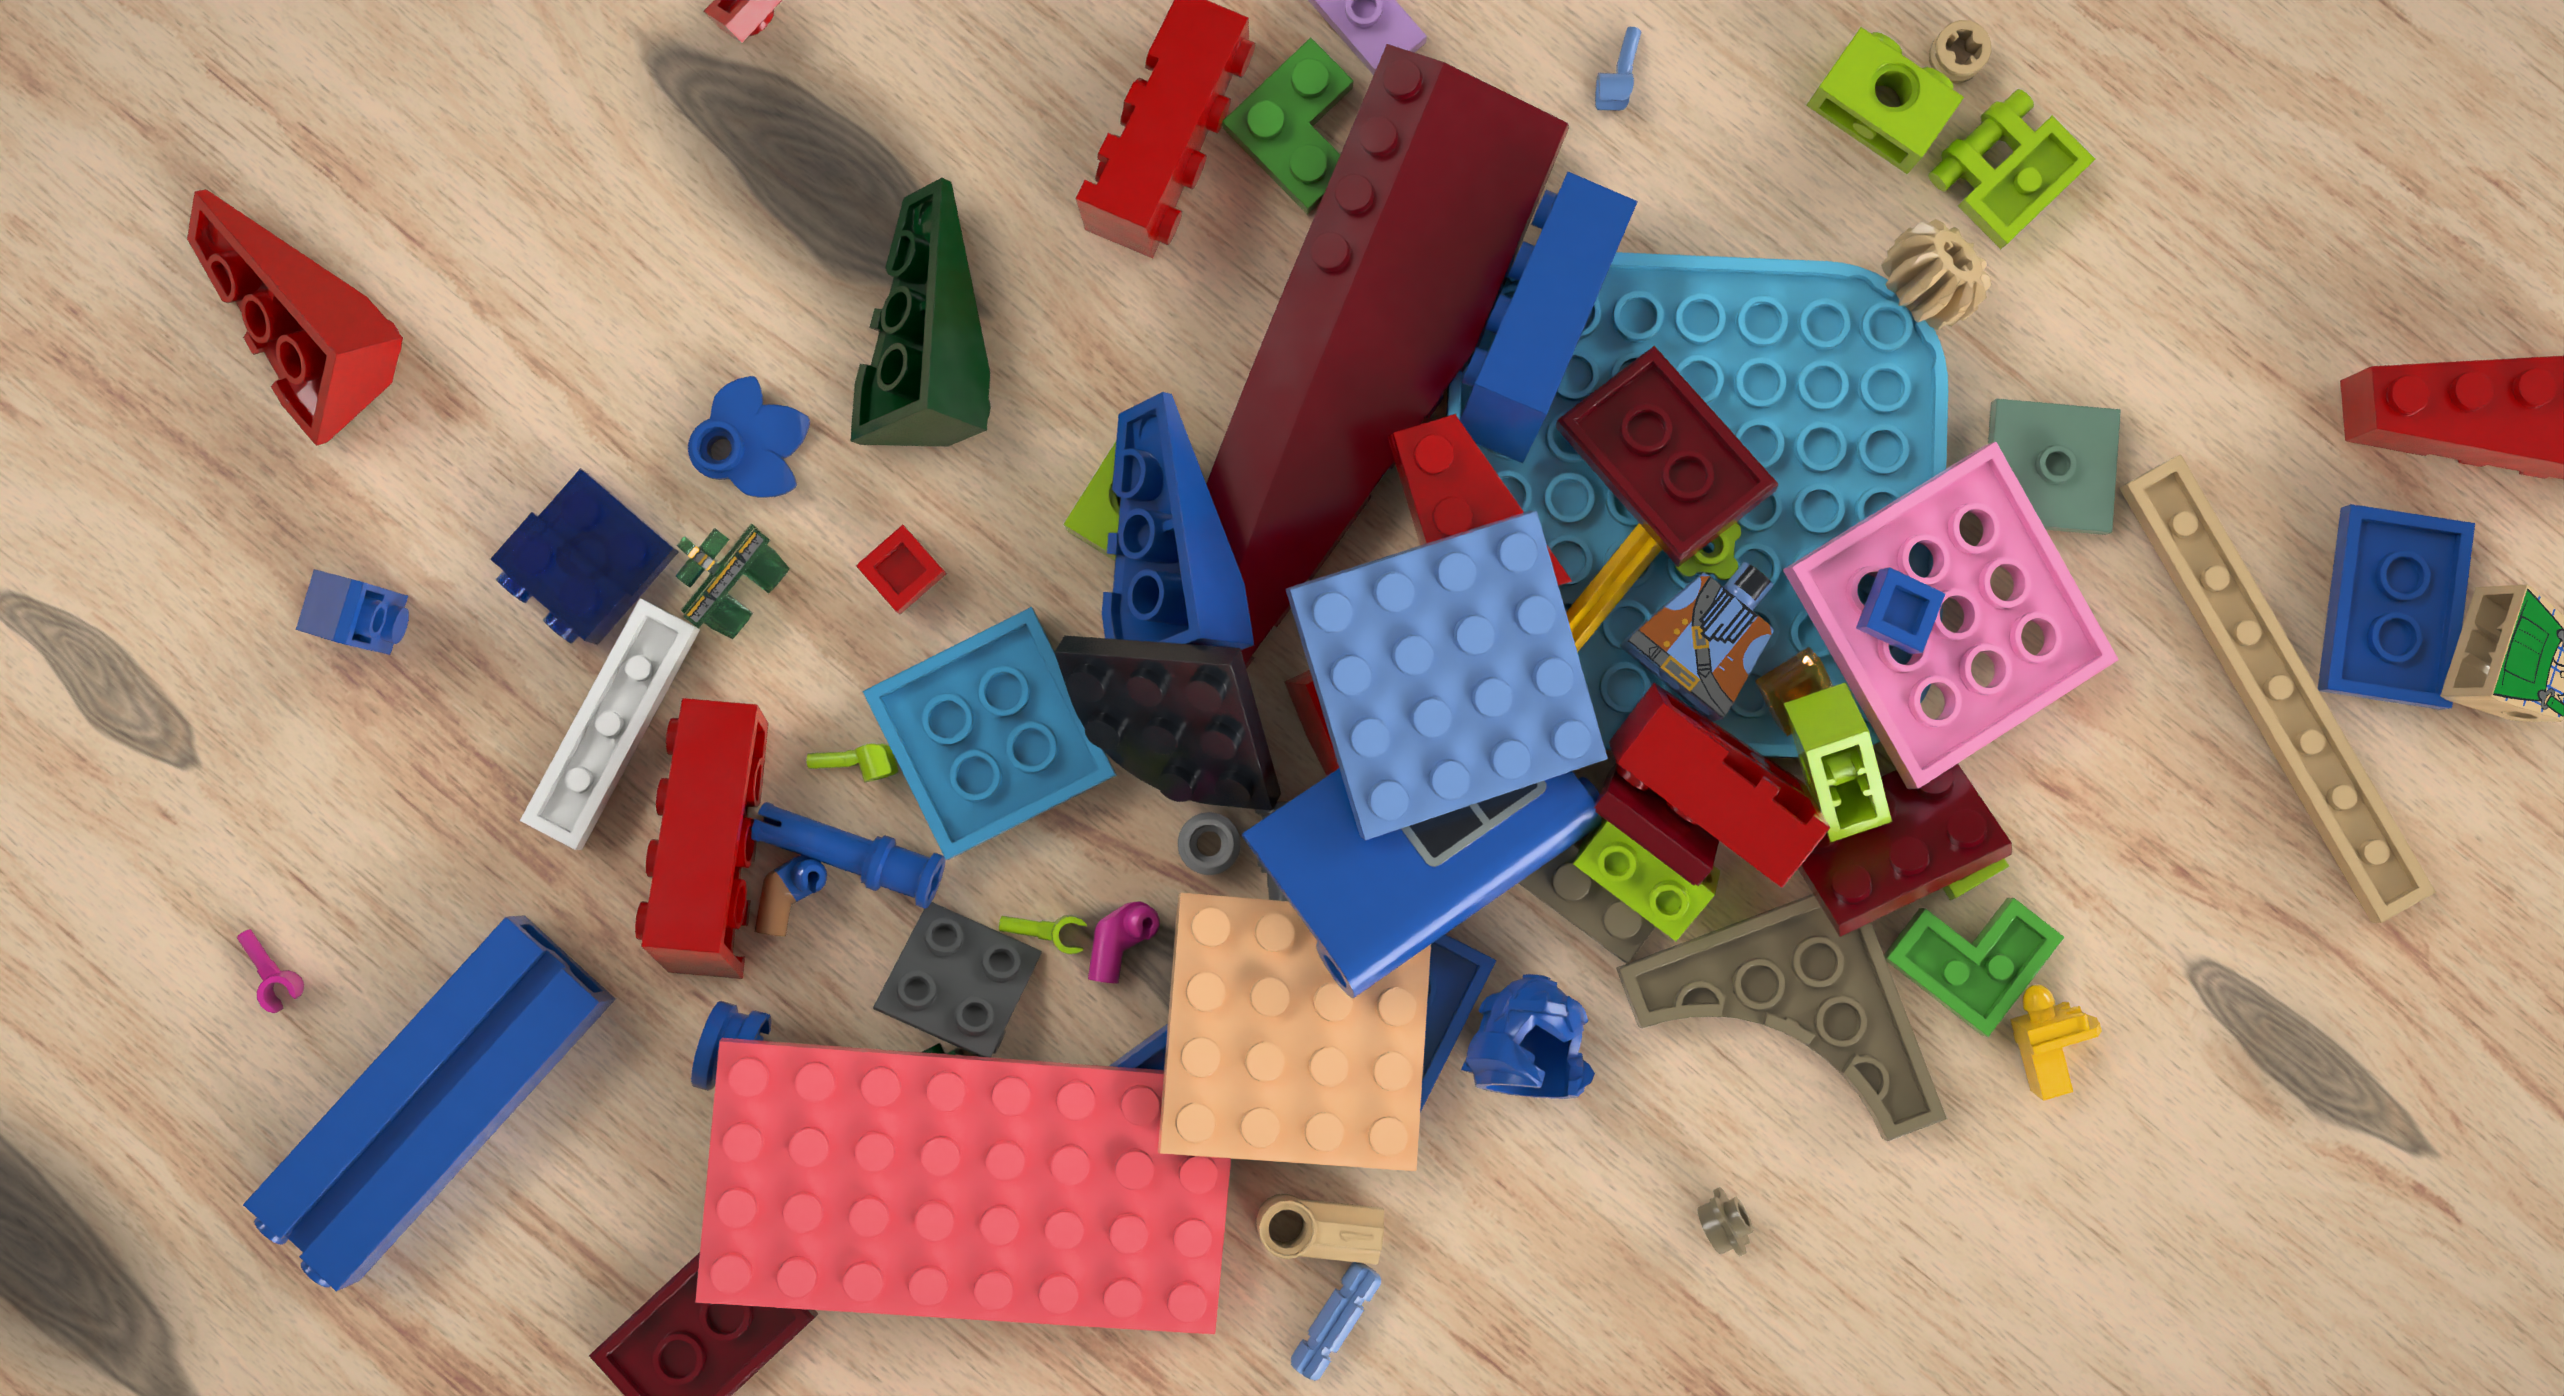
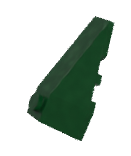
M940 178L903 198L885 267L888 275L894 277L892 286L883 308H874L869 328L879 332L871 365H859L854 385L850 441L859 445L948 447L987 431L991 409L989 400L990 368L952 182Z

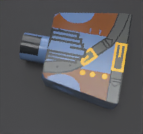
M1746 562L1741 564L1724 586H1721L1709 575L1702 573L1625 638L1620 647L1711 721L1723 719L1729 712L1774 629L1753 612L1773 587V583L1761 571Z

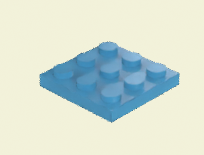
M1032 607L863 691L946 860H950L1117 776L1106 753L1101 748L1093 745L1086 737L1085 728L1070 700L1054 649Z

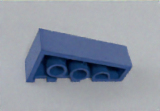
M1567 172L1558 194L1546 189L1531 225L1542 229L1535 246L1523 241L1508 277L1519 281V284L1512 298L1500 293L1486 325V330L1496 334L1489 352L1479 347L1476 348L1461 382L1473 387L1460 421L1476 444L1520 463L1524 462L1547 416L1638 201L1571 172Z

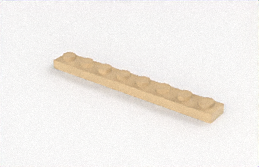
M2180 454L2119 487L2369 920L2373 923H2383L2436 893L2182 455Z

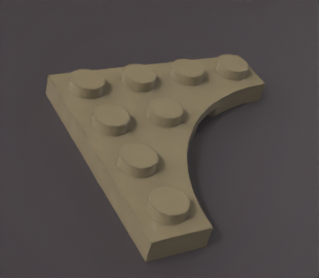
M1814 894L1616 968L1639 1028L1689 1017H1728L1759 1023L1781 1031L1822 1056L1847 1080L1871 1114L1881 1138L1886 1141L1947 1119L1872 923L1870 922L1839 937Z

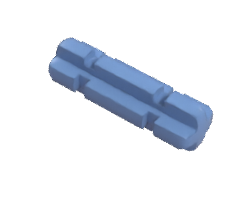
M1353 1262L1341 1279L1343 1287L1341 1290L1335 1288L1309 1328L1308 1335L1310 1338L1308 1341L1302 1339L1291 1356L1292 1367L1304 1377L1314 1381L1321 1378L1331 1362L1329 1354L1331 1351L1337 1353L1363 1313L1364 1307L1362 1303L1364 1300L1370 1302L1380 1287V1275L1364 1263Z

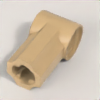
M1277 1194L1265 1200L1260 1206L1256 1216V1230L1264 1247L1276 1257L1291 1259L1301 1256L1378 1265L1384 1235V1209L1381 1207L1299 1199L1290 1194ZM1282 1210L1296 1211L1302 1216L1303 1223L1298 1236L1286 1242L1273 1239L1269 1235V1224L1273 1216Z

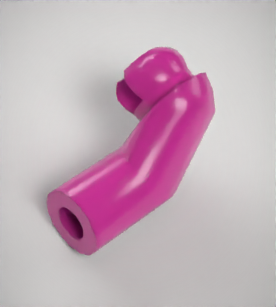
M1141 901L1126 903L1097 923L1088 973L1089 980L1119 983L1123 952L1144 939L1149 940L1154 937L1159 930L1160 918L1152 907Z

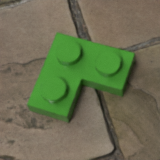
M1309 38L1222 121L1223 129L1307 215L1320 204L1340 157V154L1313 126L1353 89L1354 82L1312 38Z
M2006 898L1972 944L1926 908H1919L1885 952L1884 957L1889 964L1982 1036L1989 1037L2064 939V936L2015 898Z

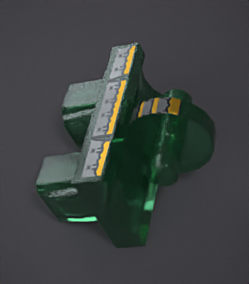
M752 523L720 562L715 557L730 539L716 528L712 530L700 546L686 536L676 545L690 557L676 575L681 582L691 588L704 570L710 573L681 608V611L684 613L683 617L698 629L704 623L711 629L731 639L735 638L748 622L753 612L728 593L744 574L767 593H770L789 571L790 568L782 558L768 545L770 542L769 537Z

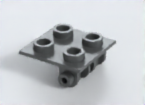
M931 902L927 909L924 908L873 1009L979 1057L991 1058L992 1054H996L1006 1033L1005 1028L1042 951Z

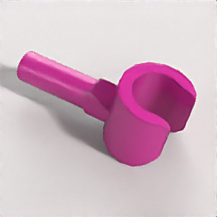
M251 929L245 930L237 936L238 941L254 963L257 973L263 980L257 990V1000L264 1010L277 1013L283 1009L281 1000L274 993L273 987L276 982L283 984L294 999L303 994L304 982L302 977L290 970L280 971Z

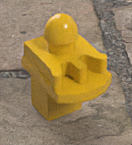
M2032 985L2026 989L2023 995V1009L2028 1014L2012 1018L2010 1021L2014 1032V1040L2019 1045L2030 1091L2045 1101L2074 1092L2062 1047L2096 1038L2102 1030L2097 1017L2082 1013L2080 1006L2070 1008L2069 1002L2055 1005L2054 997L2046 987Z

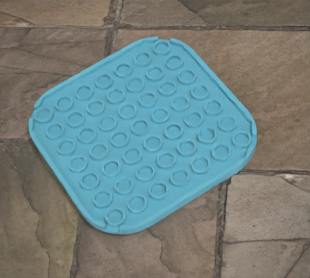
M1616 252L1547 416L1524 462L1520 463L1479 444L1477 446L1524 512L1537 511L1547 546L1572 580V582L1559 585L1565 611L1567 612L1639 522L1556 429V423L1561 416L1655 346L1779 484L1776 492L1737 521L1741 528V536L1735 541L1734 558L1738 562V568L1743 562H1746L1761 571L1773 583V587L1753 612L1766 621L1774 630L1729 712L1723 719L1713 722L1749 745L1762 756L1799 758L1784 703L1845 683L1846 680L1783 569L1946 469L1948 372L1940 340L1934 328L1930 327L1925 320L1916 322L1907 307L1899 306L1900 300L1896 293L1887 289L1885 285L1888 279L1859 266L1831 261ZM1507 277L1501 294L1512 298L1519 281ZM1485 330L1479 348L1489 352L1496 334ZM1468 366L1463 373L1460 371L1457 373L1447 388L1446 416L1456 414L1459 420L1473 387L1461 383ZM1710 542L1703 550L1706 553H1711L1714 550V545ZM1916 543L1909 553V564L1916 575L1925 578L1933 567L1931 552L1920 543ZM1663 550L1660 551L1578 652L1605 750L1612 751L1609 741L1653 683H1656L1695 709L1620 647L1625 638L1691 581L1701 575L1697 573L1692 577L1682 575L1677 570L1675 563ZM1709 574L1721 586H1724L1729 580H1719L1714 574ZM1868 574L1861 578L1857 590L1858 597L1864 606L1875 581V577ZM1942 604V606H1941V608H1940V619H1941V622H1942V616H1943V604ZM1889 644L1890 654L1895 661L1904 665L1911 659L1913 654ZM1847 684L1851 692V695L1869 729L1872 744L1874 745L1880 742L1877 734L1875 733L1873 727L1871 726L1869 720L1867 719L1865 713L1863 712L1861 706L1859 705L1857 699L1855 698L1853 692ZM1931 684L1922 691L1920 704L1924 700Z

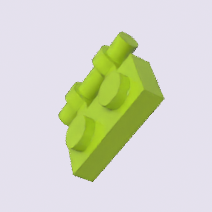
M2020 89L2013 92L2004 102H1994L1981 115L1982 123L1964 140H1954L1942 152V161L1928 174L1933 185L1941 191H1947L1959 178L1968 181L1974 190L1958 207L2000 249L2006 246L2096 160L2053 115L2034 132L2022 120L2034 107V102L2026 92ZM1998 141H2003L2014 152L1994 169L1982 156Z

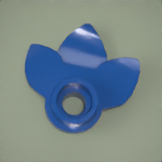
M755 376L740 378L726 384L714 396L710 419L700 423L690 436L688 442L689 458L693 466L704 476L715 480L730 479L741 492L748 496L757 498L781 496L792 491L797 486L795 476L784 459L791 456L803 443L810 427V419L802 412L788 406L763 405V394ZM721 439L729 440L731 443L729 456L723 460L713 459L711 454L713 444Z

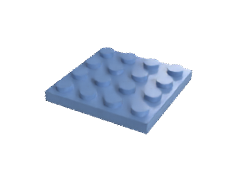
M1527 511L1286 588L1359 835L1364 840L1608 759L1537 511Z

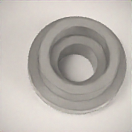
M1212 812L1201 813L1189 819L1182 827L1178 837V851L1182 861L1194 872L1203 875H1215L1224 872L1236 861L1240 852V836L1235 825L1225 816ZM1208 831L1218 834L1222 843L1220 851L1213 856L1203 855L1197 846L1200 835Z

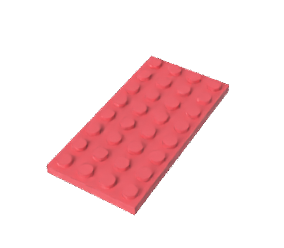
M721 1038L718 1050L695 1303L1215 1334L1231 1158L1158 1153L1164 1070Z

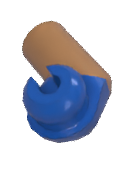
M801 855L795 856L769 872L763 880L754 932L785 937L791 905L812 893L820 891L825 886L827 881L825 866L820 861Z

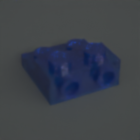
M580 468L540 515L534 512L528 515L490 560L503 570L496 578V581L504 589L523 603H527L533 596L550 611L543 618V621L560 637L571 644L580 637L584 641L598 645L680 551L593 476Z

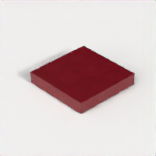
M1616 762L1605 779L1594 806L1595 812L1693 886L1695 884L1699 886L1713 869L1719 840L1698 824H1692L1676 814L1667 805L1666 800L1649 787L1646 791H1642L1627 782L1615 770V767L1618 765Z

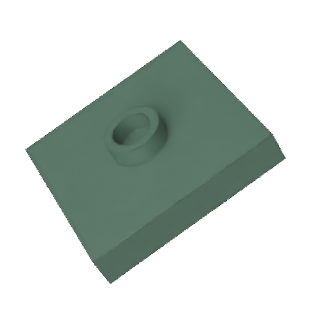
M1995 399L1991 402L1988 444L1997 442L2046 530L2098 535L2112 533L2121 409Z

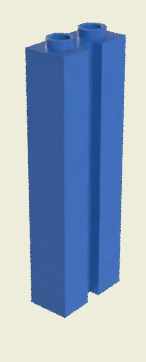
M525 915L505 917L247 1199L243 1206L256 1217L254 1220L256 1228L274 1243L283 1245L290 1240L303 1252L299 1256L303 1260L301 1262L302 1270L318 1285L326 1288L332 1287L337 1292L359 1282L616 998Z

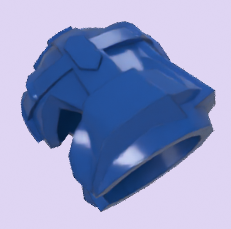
M1535 974L1523 975L1522 979L1511 982L1501 992L1491 994L1481 1003L1479 1012L1483 1015L1479 1030L1469 1044L1467 1057L1461 1070L1473 1074L1475 1087L1490 1092L1533 1098H1577L1584 1092L1585 1087L1592 1083L1595 1075L1590 1064L1584 1061L1582 1053H1579L1582 1032L1584 1031L1583 1025L1588 1023L1585 1009L1578 1001L1571 999L1570 996H1566L1557 987V982L1550 980L1551 978Z

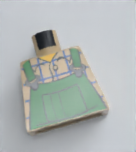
M2527 584L2476 587L2440 697L2513 721H2563L2564 615Z

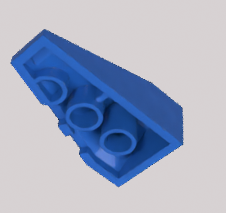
M1161 392L1118 415L1112 490L1118 497H1121L1118 533H1108L1107 554L1116 555L1113 592H1103L1102 620L1105 638L1236 647L1243 650L1254 645L1245 583L1174 398L1170 393Z

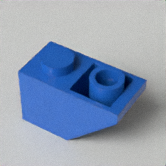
M314 569L296 630L344 645L391 655L393 645L401 641L408 626L409 611L405 608L408 595Z

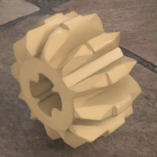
M1937 219L1928 224L1920 222L1913 229L1908 228L1894 240L1895 244L1887 251L1888 257L1881 264L1883 272L1889 277L1885 285L1887 289L1896 293L1900 300L1899 306L1907 307L1916 322L1925 320L1930 327L1936 330L1945 325L1952 327L1959 320L1964 321L1979 309L1978 305L1987 298L1986 291L1992 285L1989 275L1984 271L1987 266L1986 260L1977 256L1973 249L1974 243L1966 242L1958 228L1948 229L1943 222Z

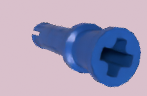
M765 802L758 811V815L764 817V822L754 820L751 832L752 840L762 841L860 875L861 883L865 884L866 888L878 891L881 887L896 891L915 898L916 906L925 909L929 907L934 899L945 869L946 859L944 855L934 853L931 857L924 856L896 846V839L886 835L883 837L877 836L872 841L775 807L774 804Z

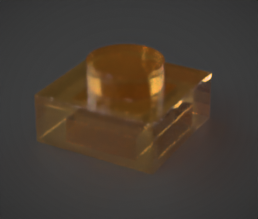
M1807 647L1755 680L1775 723L1787 737L1792 732L1784 703L1833 687L1821 659L1810 647Z

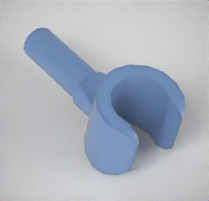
M1627 28L1616 65V73H1598L1595 91V107L1597 110L1619 111L1624 110L1628 106L1634 86L1632 65L1642 33L1639 28Z

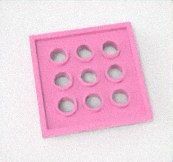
M1997 442L1984 445L1783 569L1907 789H1919L2119 660ZM1966 512L1976 515L1982 523L1983 536L1976 546L1966 543L1960 534V520ZM1916 543L1926 546L1933 557L1932 570L1925 578L1916 575L1909 564V553ZM1998 566L2005 568L2010 573L2014 583L2013 592L2006 601L1996 597L1990 585L1991 575ZM1889 567L1945 593L1943 602L1948 597L1956 600L1961 605L1964 613L1963 624L1954 633L1946 629L1942 624L1939 610L1923 653L1913 654L1911 659L1904 665L1895 661L1891 656L1888 643L1856 629L1864 609L1857 591L1861 578L1866 574L1876 578L1880 569ZM2028 621L2035 622L2043 631L2044 644L2037 655L2030 654L2022 644V629ZM1979 652L1988 655L1994 664L1995 673L1993 680L1986 687L1976 683L1971 673L1972 661ZM1929 684L1937 686L1943 693L1945 700L1943 712L1936 719L1929 718L1923 712L1920 704L1922 691Z

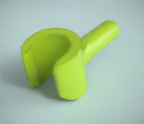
M866 744L846 752L808 753L806 758L809 769L859 765L864 782L883 779L898 773L895 756L887 744Z
M1064 915L1055 922L1043 920L1039 922L1001 916L999 931L1052 941L1053 945L1061 952L1077 954L1084 948L1074 945H1063L1059 940V932L1068 923H1075L1080 926H1087V924L1082 919L1073 915Z

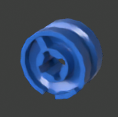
M724 1001L717 1002L706 1021L699 1039L692 1067V1086L707 1091L713 1089L716 1083L718 1050L721 1038L764 1041V1037L760 1033L769 1035L772 1021L770 1014L755 1010L746 1015L739 1013L738 1007L735 1004Z

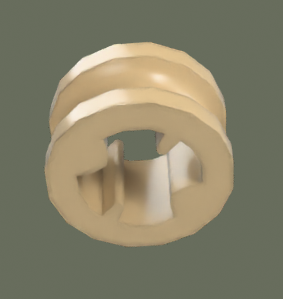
M1958 20L1950 23L1939 33L1929 50L1930 65L1933 69L1948 77L1952 83L1966 82L1972 79L1988 62L1992 52L1990 37L1981 25L1970 20ZM1957 39L1965 41V51L1974 54V57L1970 56L1963 65L1955 63V52L1946 50V46L1950 48Z

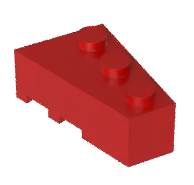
M1456 414L1400 430L1388 436L1420 546L1524 513ZM1547 546L1558 586L1572 582Z
M1656 683L1652 684L1609 741L1618 764L1615 770L1622 778L1642 791H1646L1649 787L1665 799L1667 805L1676 814L1692 824H1698L1781 888L1785 886L1830 829L1829 824L1803 781L1767 757L1762 756L1749 745Z

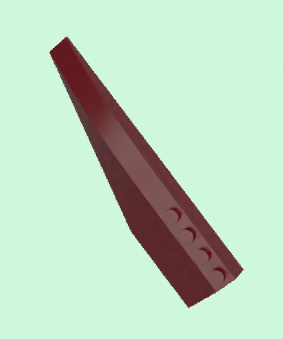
M1386 44L1296 259L1206 483L1245 583L1254 640L1253 646L1241 650L1246 669L1255 657L1252 655L1273 626L1278 627L1291 609L1286 588L1305 583L1308 579L1310 581L1313 579L1371 499L1370 493L1388 468L1392 470L1396 465L1388 436L1394 432L1420 425L1425 417L1429 419L1444 399L1442 394L1459 371L1463 373L1470 363L1476 348L1481 343L1488 320L1502 292L1569 129L1567 122L1443 61Z

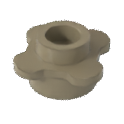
M1719 1187L1713 1190L1715 1197L1710 1199L1709 1203L1698 1207L1699 1220L1708 1240L1719 1254L1734 1249L1739 1256L1746 1254L1745 1245L1750 1243L1748 1234L1753 1233V1226L1741 1201L1737 1197L1729 1200L1723 1189Z

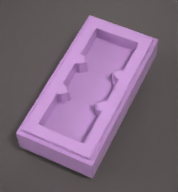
M1308 0L1373 75L1386 44L1415 53L1426 43L1427 36L1396 0Z

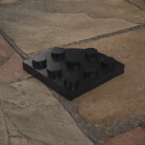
M1064 635L1054 653L1074 710L1085 728L1086 737L1093 745L1101 748L1126 771L1152 787L1159 789L1165 797L1173 801L1185 802L1189 800L1209 805L1273 811L1281 796V791L1240 648Z

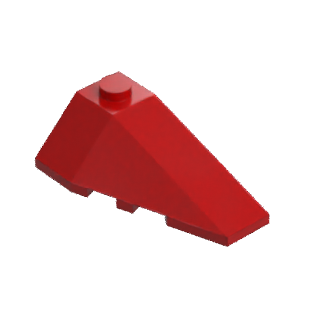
M207 189L194 192L187 235L189 244L221 300L226 303L236 302L247 329L243 339L251 353L255 355L264 352L280 379L276 380L271 386L280 404L316 446L329 442L392 384L399 353L402 348L403 337L400 335L395 324L386 319L367 296Z

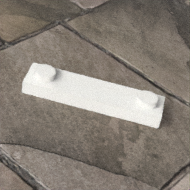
M641 598L638 600L522 815L521 822L574 850L583 849L700 631L699 628Z

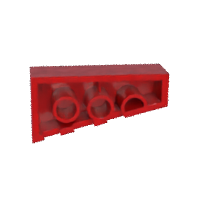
M1208 0L1173 1L1147 54L1145 68L1153 72L1148 81L1138 78L1133 82L1124 100L1120 124L1125 128L1121 136L1108 133L1098 152L1097 160H1100L1095 176V181L1098 183L1094 184L1084 180L1075 198L1086 231L1152 259L1160 242L1165 245L1171 243L1182 216V211L1175 208L1184 186L1192 190L1195 188L1206 162L1207 155L1200 152L1208 131L1214 133L1220 131L1223 125L1222 121L1227 116L1231 98L1224 95L1233 75L1240 78L1244 76L1253 56L1256 43L1249 40V17Z
M2564 356L2371 366L2340 380L2346 442L2421 456L2431 454L2457 459L2458 463L2478 467L2489 465L2516 470L2521 475L2542 479L2553 477L2564 480Z
M682 698L679 718H671L668 724L666 750L668 755H672L669 778H661L656 794V811L658 816H662L659 840L652 839L650 841L646 854V874L652 878L649 901H642L639 904L635 921V934L638 940H642L641 947L668 973L743 979L745 956H735L733 954L735 929L739 930L741 926H748L751 900H747V887L745 880L741 879V869L749 868L751 863L755 862L757 841L751 838L754 818L747 817L748 807L757 808L761 804L769 724L756 704Z

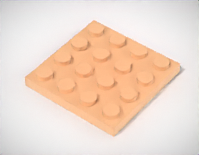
M1179 893L1158 1153L1416 1171L1431 944L1361 994L1351 998L1340 988L1325 967L1317 951L1316 938L1290 902Z

